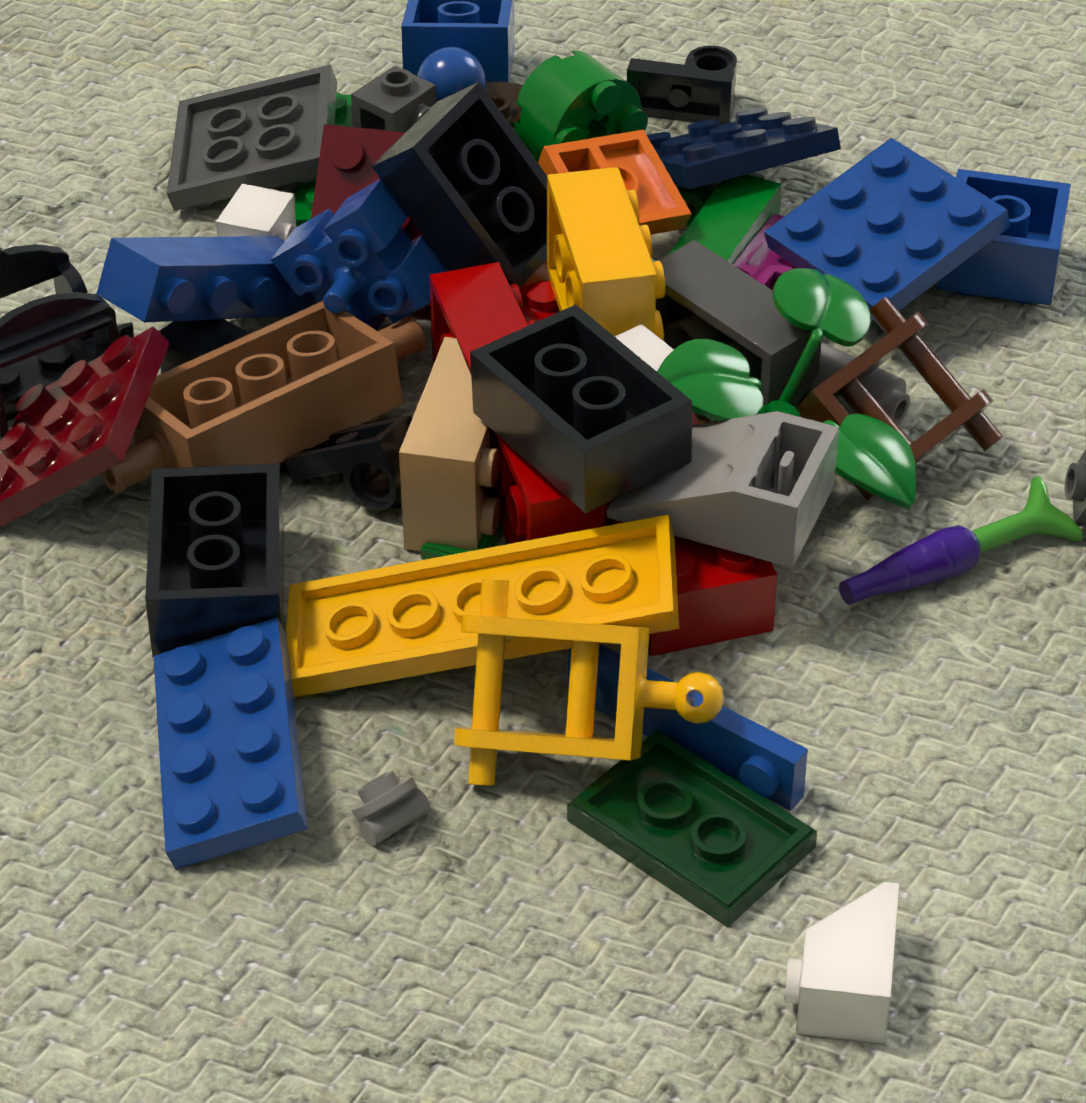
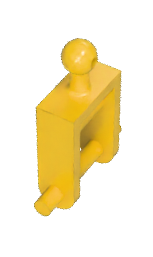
M482 578L480 615H462L461 632L478 633L472 727H455L453 745L470 747L468 784L495 785L497 750L634 760L641 758L644 708L676 710L683 719L695 724L707 723L714 719L722 709L724 702L723 689L719 682L709 674L702 672L689 673L682 677L679 682L646 679L650 628L507 618L509 580ZM505 636L572 640L566 734L499 729ZM599 643L621 644L615 738L593 737ZM697 690L703 695L701 705H697L693 699L694 693Z

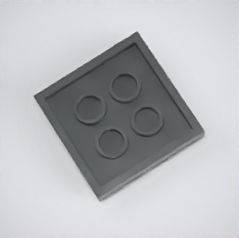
M331 64L179 101L166 193L173 210L176 211L189 207L203 208L212 205L216 201L231 198L241 184L269 189L295 182L309 183L315 181L317 178L324 124L335 125L337 79Z

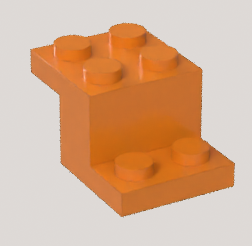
M644 130L543 147L538 164L546 175L618 167L626 190L634 189L637 194L639 225H647L650 235L686 228L691 212ZM547 260L523 286L531 285L538 281H550L547 273Z

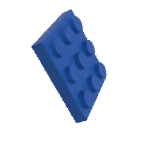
M891 137L764 231L768 248L795 267L815 269L822 274L836 276L852 285L864 298L869 310L887 296L900 311L1008 229L1010 221L1006 208Z

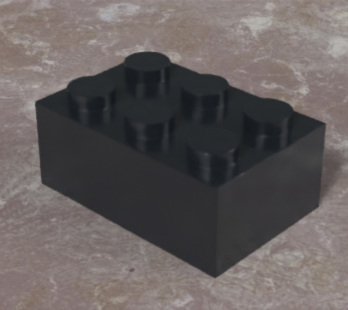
M480 82L437 101L371 166L449 271L499 262L509 285L517 284L520 289L547 260V175Z
M576 304L470 352L473 413L584 513H588L692 462V400Z
M279 464L152 469L145 595L152 657L278 617L284 628V514Z

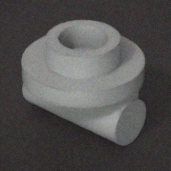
M392 770L378 776L357 790L362 801L355 805L351 811L359 821V829L363 838L371 846H376L430 811V803L426 795L416 787L417 784L412 776L398 780Z

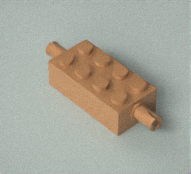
M323 301L158 375L134 432L135 444L129 446L122 463L101 473V476L111 491L114 490L115 494H119L126 488L151 477L152 469L257 464L280 465L281 462L294 454L329 440L330 435L341 429L371 423L382 414L403 405L397 361L425 349L426 340L418 322L415 319L411 320V316H406L399 322L376 331L347 311L343 310L340 313H332L325 308Z

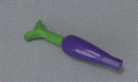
M1036 476L1031 480L1027 503L1023 511L972 531L961 525L940 529L893 553L865 572L841 581L839 583V592L843 601L851 605L872 596L905 591L960 576L977 565L982 553L1027 535H1048L1081 542L1083 540V533L1069 515L1050 503L1046 483L1040 476Z

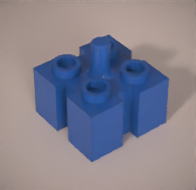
M381 179L346 198L335 214L330 209H327L296 227L271 258L273 264L298 297L311 292L318 303L323 301L328 311L340 313L345 310L376 331L386 317L392 323H395L430 303L429 275L449 271L423 235L414 240L409 238L402 228L408 215Z

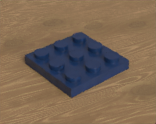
M765 107L739 111L735 114L736 121L720 125L719 120L692 123L687 126L688 134L672 138L669 132L647 135L674 184L689 189L841 150L837 127L817 124L815 117L792 119L790 112L768 114V110Z

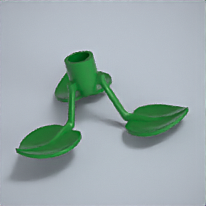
M791 269L784 272L778 278L772 292L775 307L792 325L801 329L811 330L812 333L780 399L763 405L762 383L757 378L749 377L750 370L746 358L736 349L718 341L694 339L679 345L664 359L657 372L692 400L693 412L714 421L724 422L733 418L775 411L801 417L798 410L790 402L820 345L822 337L825 336L839 345L850 347L859 343L867 333L870 326V312L864 298L846 281L830 274H822L815 269ZM850 414L846 416L840 426L830 420L822 422L839 427L835 473L888 502L910 510L916 498V471L914 455L906 439L890 425L863 414Z

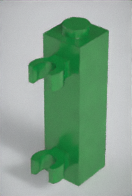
M746 174L721 181L713 193L706 185L693 189L680 186L678 191L683 200L690 201L694 206L686 204L691 212L686 225L688 228L670 253L696 240L733 264L774 213L780 215L782 184Z

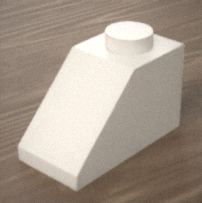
M884 882L806 929L803 959L788 958L784 1002L798 1004L796 1034L885 1044L891 998L899 883Z

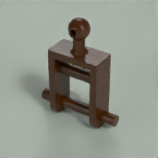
M887 296L869 310L870 315L887 335L813 389L796 408L802 418L821 423L830 420L840 426L844 418L849 415L836 399L841 395L856 414L879 419L897 430L910 445L915 464L963 427L984 452L1003 437L983 412L994 402L990 395L983 389L971 398L919 336L929 326V322L920 312L906 320ZM899 351L903 353L952 412L913 443L861 381ZM854 484L867 501L875 496Z

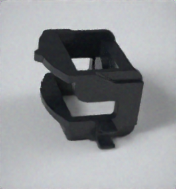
M34 244L14 246L7 249L0 247V299L53 278L56 294L30 301L11 310L0 318V441L8 432L7 421L16 418L18 415L15 409L18 401L29 389L38 384H42L44 387L59 380L69 367L80 360H85L89 363L104 354L114 341L122 336L135 337L133 323L129 322L117 326L115 310L98 294L88 293L80 273L70 263L69 255L58 246Z

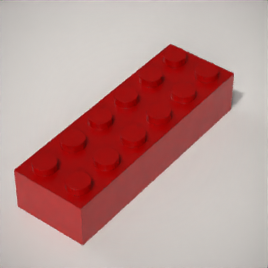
M499 262L429 275L433 365L444 337L457 338L471 374V351L535 323L533 319H525L520 289L517 284L509 285ZM489 427L490 448L498 449L499 451L498 475L494 487H491V497L500 499L499 522L503 523V536L507 544L608 526L605 521V511H607L612 501L588 513H584Z

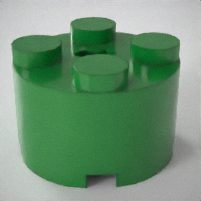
M571 51L574 55L563 59L555 55L542 62L523 84L516 105L522 108L520 124L514 120L515 132L528 148L540 156L544 146L637 130L645 131L648 124V116L641 110V101L636 89L583 51Z

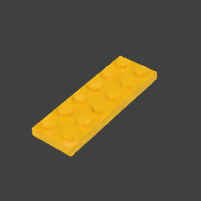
M669 514L289 585L286 634L293 697L476 665L478 633L461 632L462 615H480L482 578L509 580L507 618L650 628L649 634L679 629L675 536ZM505 636L504 660L572 648V640Z

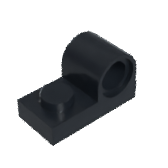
M707 45L692 50L688 54L684 65L631 58L627 68V82L636 89L641 101V110L648 117L693 123L719 120L720 125L730 123L733 117L737 57L727 48Z
M407 415L341 429L331 434L329 440L313 448L304 449L285 459L284 462L293 482L318 477L322 484L344 478L350 493L357 502L372 511H383L401 499L399 451L412 417Z

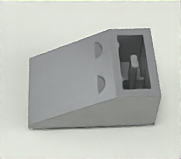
M778 411L733 418L724 422L715 421L692 425V462L614 499L607 509V518L630 522L669 514L674 536L793 568L834 487L839 427Z

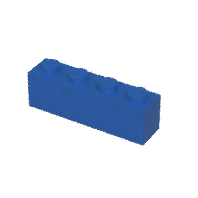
M277 236L111 238L96 293L144 323L285 317L310 307L315 299L311 292L298 297L271 261V258L285 242V240Z

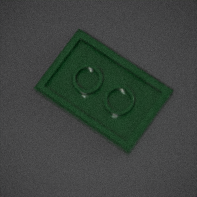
M658 730L642 742L641 758L620 760L567 804V821L726 927H729L816 848L817 831Z

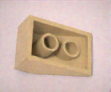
M444 337L399 451L404 549L421 551L423 544L430 542L472 551L473 548H478L482 534L494 536L499 524L500 499L491 497V487H494L498 475L499 451L498 449L490 448L489 426L473 413L471 374L457 338Z

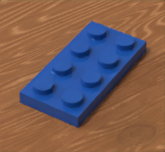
M278 617L250 626H244L225 634L153 656L165 853L174 868L177 870L307 830L308 824L287 634Z

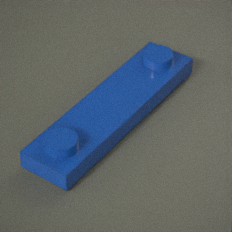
M599 643L595 710L616 720L620 653ZM572 648L568 649V692ZM647 668V680L675 682ZM695 692L693 696L694 702L697 705H701L703 696ZM722 706L721 711L714 719L707 723L699 724L686 721L676 710L644 708L643 735L649 737L658 730L762 797L790 811L804 797L807 748Z

